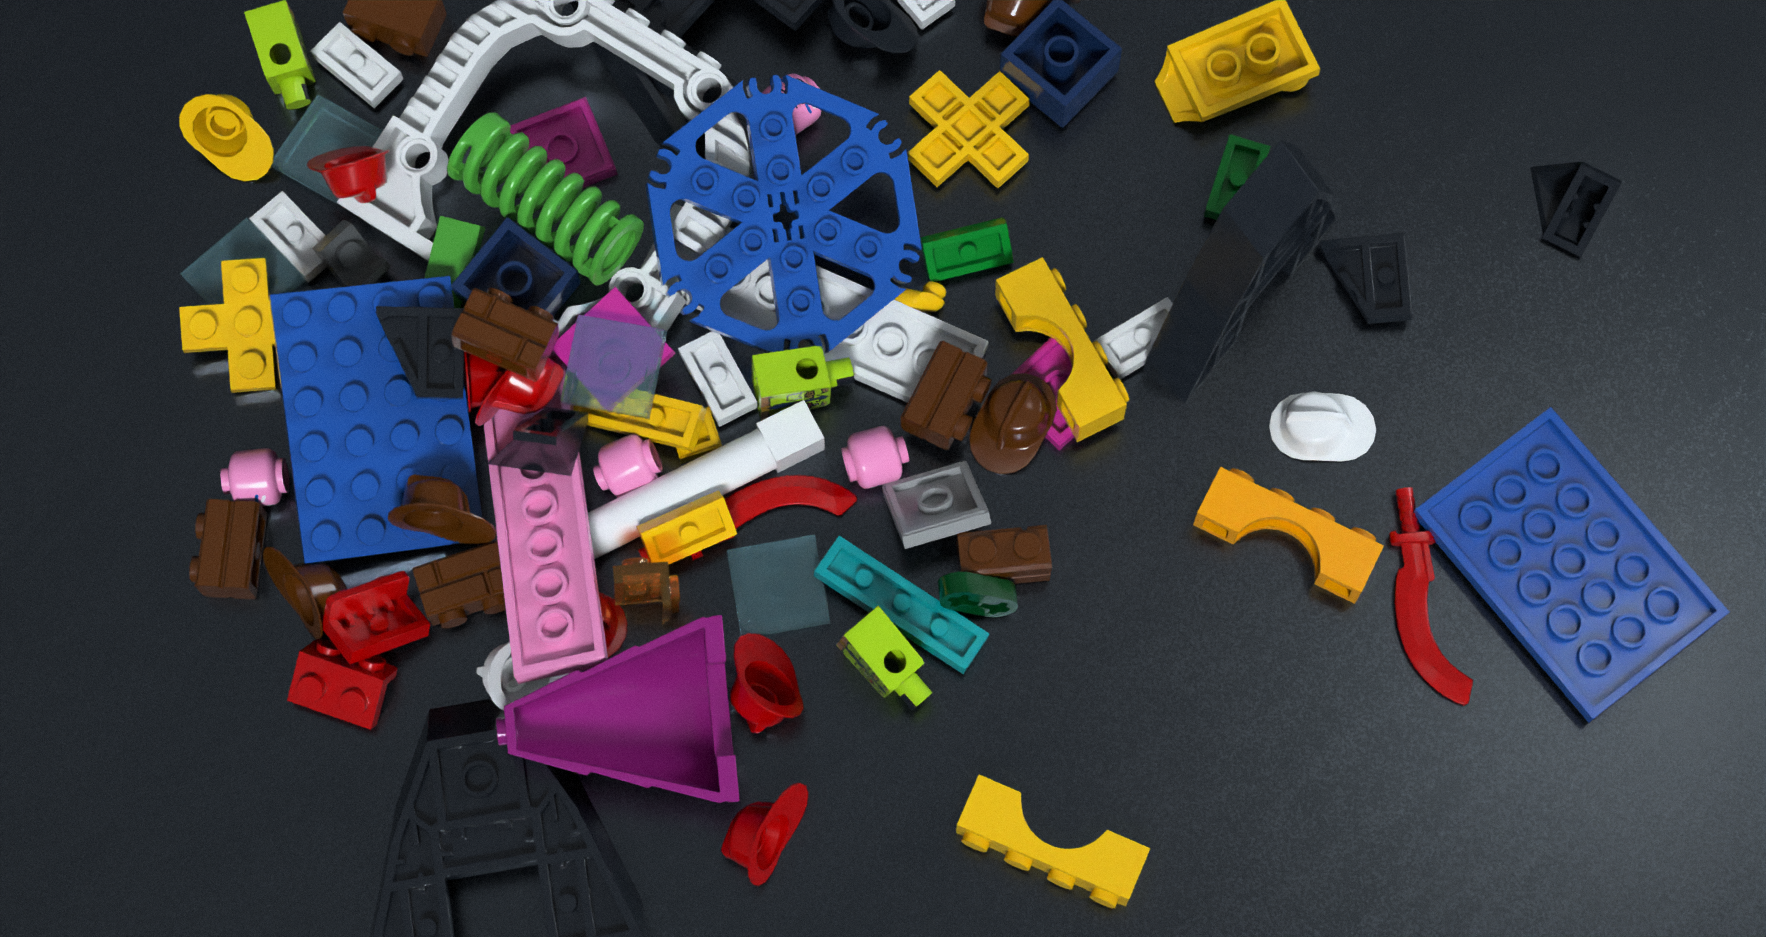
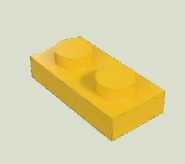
M719 490L636 526L655 571L737 535L726 502Z

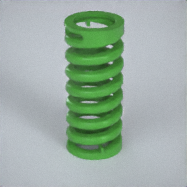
M489 112L480 117L466 130L453 149L447 165L448 176L453 180L463 181L465 188L472 194H481L483 202L492 208H499L504 218L508 217L512 221H517L518 226L530 235H536L537 240L547 248H554L555 254L565 262H573L574 269L579 274L588 277L594 285L597 286L607 282L621 269L633 253L642 236L644 222L634 214H628L618 220L621 207L615 200H608L599 206L602 199V192L599 188L591 186L581 192L584 179L580 174L571 173L563 178L566 166L561 160L554 159L546 164L547 151L542 146H534L528 150V136L523 132L511 134L510 123L496 112ZM471 146V150L464 164L462 160L464 158L466 151ZM505 181L502 190L496 193L497 187ZM522 194H524L520 204L514 206L515 200H517ZM542 207L539 217L533 219V214ZM562 218L557 231L551 233L552 226ZM581 231L576 244L570 246V240ZM603 240L594 258L588 259V254Z

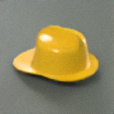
M205 94L196 96L185 103L179 115V127L184 138L220 171L233 179L245 182L258 180L268 173L273 164L274 149L270 137L253 119L249 107L241 99L227 94Z

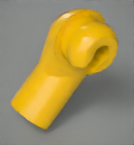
M930 281L923 286V291L905 288L906 290L894 299L921 312H937L945 304L943 298L946 296V289L940 283Z

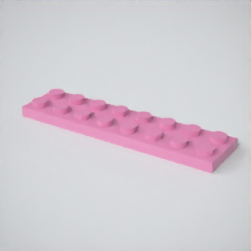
M552 350L549 358L562 367L564 377L553 399L546 407L573 410L567 365ZM499 409L484 424L488 463L513 440V431L541 410L530 414H520ZM579 452L571 476L488 464L513 672L518 684L571 673L576 670L590 669L608 660Z

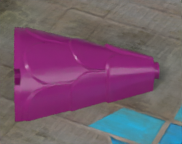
M722 615L709 618L701 617L640 647L635 645L584 672L576 670L504 706L505 717L496 718L498 745H507L508 754L586 776L593 772L646 788L654 786L717 803L740 801L736 757L733 755Z

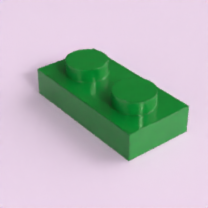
M1229 134L1205 209V217L1218 219L1225 205L1267 157L1271 146Z
M1003 217L920 237L929 281L937 282L1014 263L1008 227Z

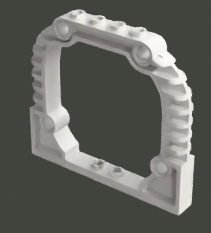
M496 0L468 17L467 21L453 33L447 46L435 60L436 62L428 75H425L419 89L407 103V107L400 118L392 116L372 147L390 151L385 154L388 175L387 183L376 189L375 201L361 204L352 197L339 198L337 203L429 261L433 242L429 239L437 228L432 203V186L441 182L446 177L449 161L446 152L441 148L493 66L512 47L536 36L543 35L556 44L568 48L583 47L589 43L596 42L673 89L674 98L679 110L689 122L714 103L703 102L704 93L712 87L722 88L720 95L722 97L733 86L727 77L719 71L722 65L714 58L701 51L697 56H694L683 49L686 43L673 33L663 30L660 35L648 28L650 21L633 9L628 8L626 13H623L612 5L615 0ZM572 1L578 2V8L572 15L562 16L563 7L567 3ZM730 113L704 133L705 159L750 178L751 155L747 136L736 113ZM424 152H430V160L427 165L416 169L415 162L417 157ZM686 202L672 223L675 248L678 256L686 261L697 259L723 238L732 221ZM656 251L653 252L641 270L635 267L619 270L612 277L609 284V292L616 287L625 297L630 286L643 284L644 292L642 297L630 303L662 338L686 303L684 299L685 291H677L669 298L665 294L668 288L675 282H679L678 277H673L661 287ZM602 298L589 303L567 307L559 321L553 320V322L558 323V338Z

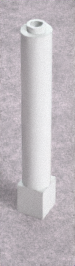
M802 400L756 423L757 429L588 512L594 559L640 537L636 527L640 524L717 490L724 495L774 469L779 473L825 450L824 436L805 401Z

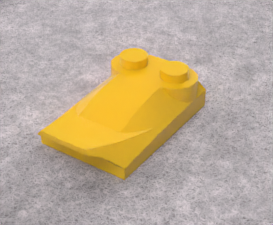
M1275 0L1168 45L1164 64L1154 82L1174 123L1184 121L1204 122L1277 92L1300 90L1307 84L1309 79L1319 75L1320 67L1286 0Z

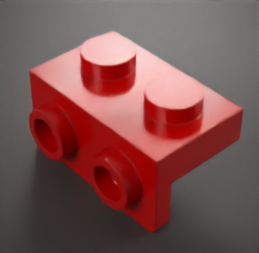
M405 571L381 576L371 582L348 590H340L326 599L322 623L323 631L349 664L428 636L430 622L407 595L410 577Z
M330 639L314 640L299 651L287 701L371 730L378 723L387 684L396 677L398 668L387 664L386 660L379 655L349 664Z

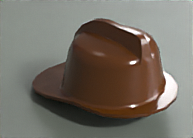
M986 0L984 25L989 29L1018 37L1053 0ZM1063 0L1068 5L1080 3V0Z
M1027 373L1011 374L999 380L989 392L973 422L969 435L971 451L976 461L986 470L998 474L1015 473L1026 467L1034 458L1053 424L1057 411L1055 395L1047 383L1039 377Z
M416 474L409 476L406 481L401 506L394 508L388 513V521L396 527L425 532L459 543H489L496 536V529L491 523L482 517L470 513L468 499L463 490L451 480L442 477Z
M266 547L263 551V559L273 583L298 613L314 639H321L326 599L340 590L347 589L342 578L333 568L324 563L292 565L279 550L274 547Z

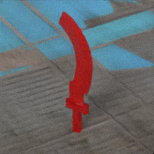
M785 475L756 482L733 493L724 500L735 529L759 514L787 505L815 506L841 516L857 501V495L845 487L823 478L807 475ZM645 547L638 549L643 565L651 564ZM698 551L690 556L692 560L703 557L702 551Z
M1400 488L1395 493L1400 521H1402V534L1392 531L1389 533L1392 546H1401L1404 567L1398 569L1395 584V610L1401 641L1408 658L1421 677L1440 694L1464 706L1469 703L1473 680L1453 666L1442 654L1434 639L1429 623L1428 586L1429 582L1435 579L1429 545L1436 542L1430 531L1420 532L1419 522L1417 523L1418 519L1414 513L1416 504L1413 497V488Z

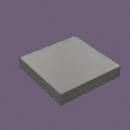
M967 461L882 485L884 498L905 549L991 524L988 508Z

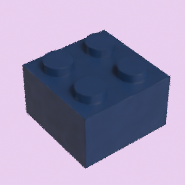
M1053 0L1001 53L999 71L1030 99L1032 104L1063 128L1119 71L1122 48L1063 0Z
M507 217L453 282L451 288L456 297L465 304L474 288L487 292L488 288H495L509 295L513 300L512 304L526 310H528L529 306H537L548 311L554 317L580 285L581 281L576 269Z

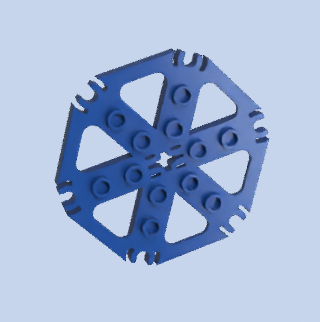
M773 75L770 78L771 92L768 94H763L758 90L756 78H750L746 86L747 94L750 98H747L743 90L742 80L661 144L675 150L678 153L677 156L667 149H659L657 151L656 157L665 160L669 164V172L667 174H659L651 170L647 178L655 184H664V189L653 187L649 183H646L645 187L661 287L669 279L678 277L679 282H675L670 286L665 294L668 298L677 291H685L689 295V304L680 311L683 316L693 312L697 306L702 308L701 312L695 318L689 320V322L763 352L784 351V341H788L787 350L797 349L801 340L808 341L811 346H822V341L819 338L821 335L826 345L825 353H828L906 290L893 284L890 281L891 278L899 284L911 282L912 277L901 273L899 270V262L905 259L916 263L919 261L920 256L912 250H904V245L913 247L917 251L922 250L907 150L904 149L899 156L890 158L889 154L898 149L902 141L898 138L889 145L880 142L878 134L888 124L886 120L877 122L870 129L866 128L870 120L879 115L876 112L788 75L782 77L785 83V93H781L782 83L778 75ZM808 104L845 120L849 125L850 134L846 141L801 175L792 114L797 105ZM730 113H740L746 119L755 180L703 159L696 151L697 139ZM883 173L888 175L893 182L899 223L894 232L882 233L829 210L871 176ZM794 191H796L797 204L794 201ZM780 194L782 195L783 205L786 206L787 212H794L796 219L789 223V230H787L788 241L786 229H783L782 223L774 222L773 215L780 212V205L782 204ZM682 200L740 225L697 259L686 261L681 259L676 252L670 208L675 201ZM799 227L802 228V239H800ZM814 255L868 276L874 282L872 294L840 320H831L823 313ZM766 260H768L777 317V325L771 330H762L727 316L720 307V300L723 294Z

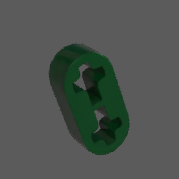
M962 571L946 574L938 580L940 605L943 608L986 617L1006 616L1015 612L1018 608L1016 586L1012 581Z

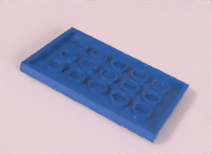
M450 276L271 294L269 301L304 564L464 544L425 532L401 529L388 521V513L394 508L401 506L406 481L409 476L414 474L442 477L451 480L467 496L470 513L482 517L464 377L463 400L417 399L376 316V306L454 308Z
M1552 407L1414 510L1415 516L1426 531L1431 532L1439 547L1588 723L1730 613Z

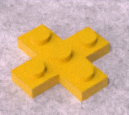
M939 70L909 96V104L934 129L908 151V160L936 187L940 186L964 163L969 161L994 186L999 188L1029 161V154L1003 129L1029 107L1030 99L1001 71L969 98Z
M266 258L221 261L224 304L179 307L182 350L184 353L228 350L230 389L232 393L275 390L276 378L273 353L275 339L269 301Z

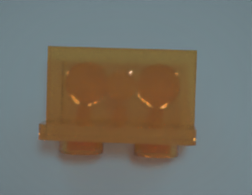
M635 557L623 560L622 565L613 566L615 605L660 602L662 627L671 626V614L679 613L680 591L678 575L669 576L668 562L649 563L648 558Z

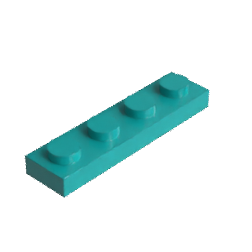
M838 536L814 570L813 576L867 612L870 613L879 605L902 635L963 675L989 637L988 632L956 611L943 608L939 600L841 536Z

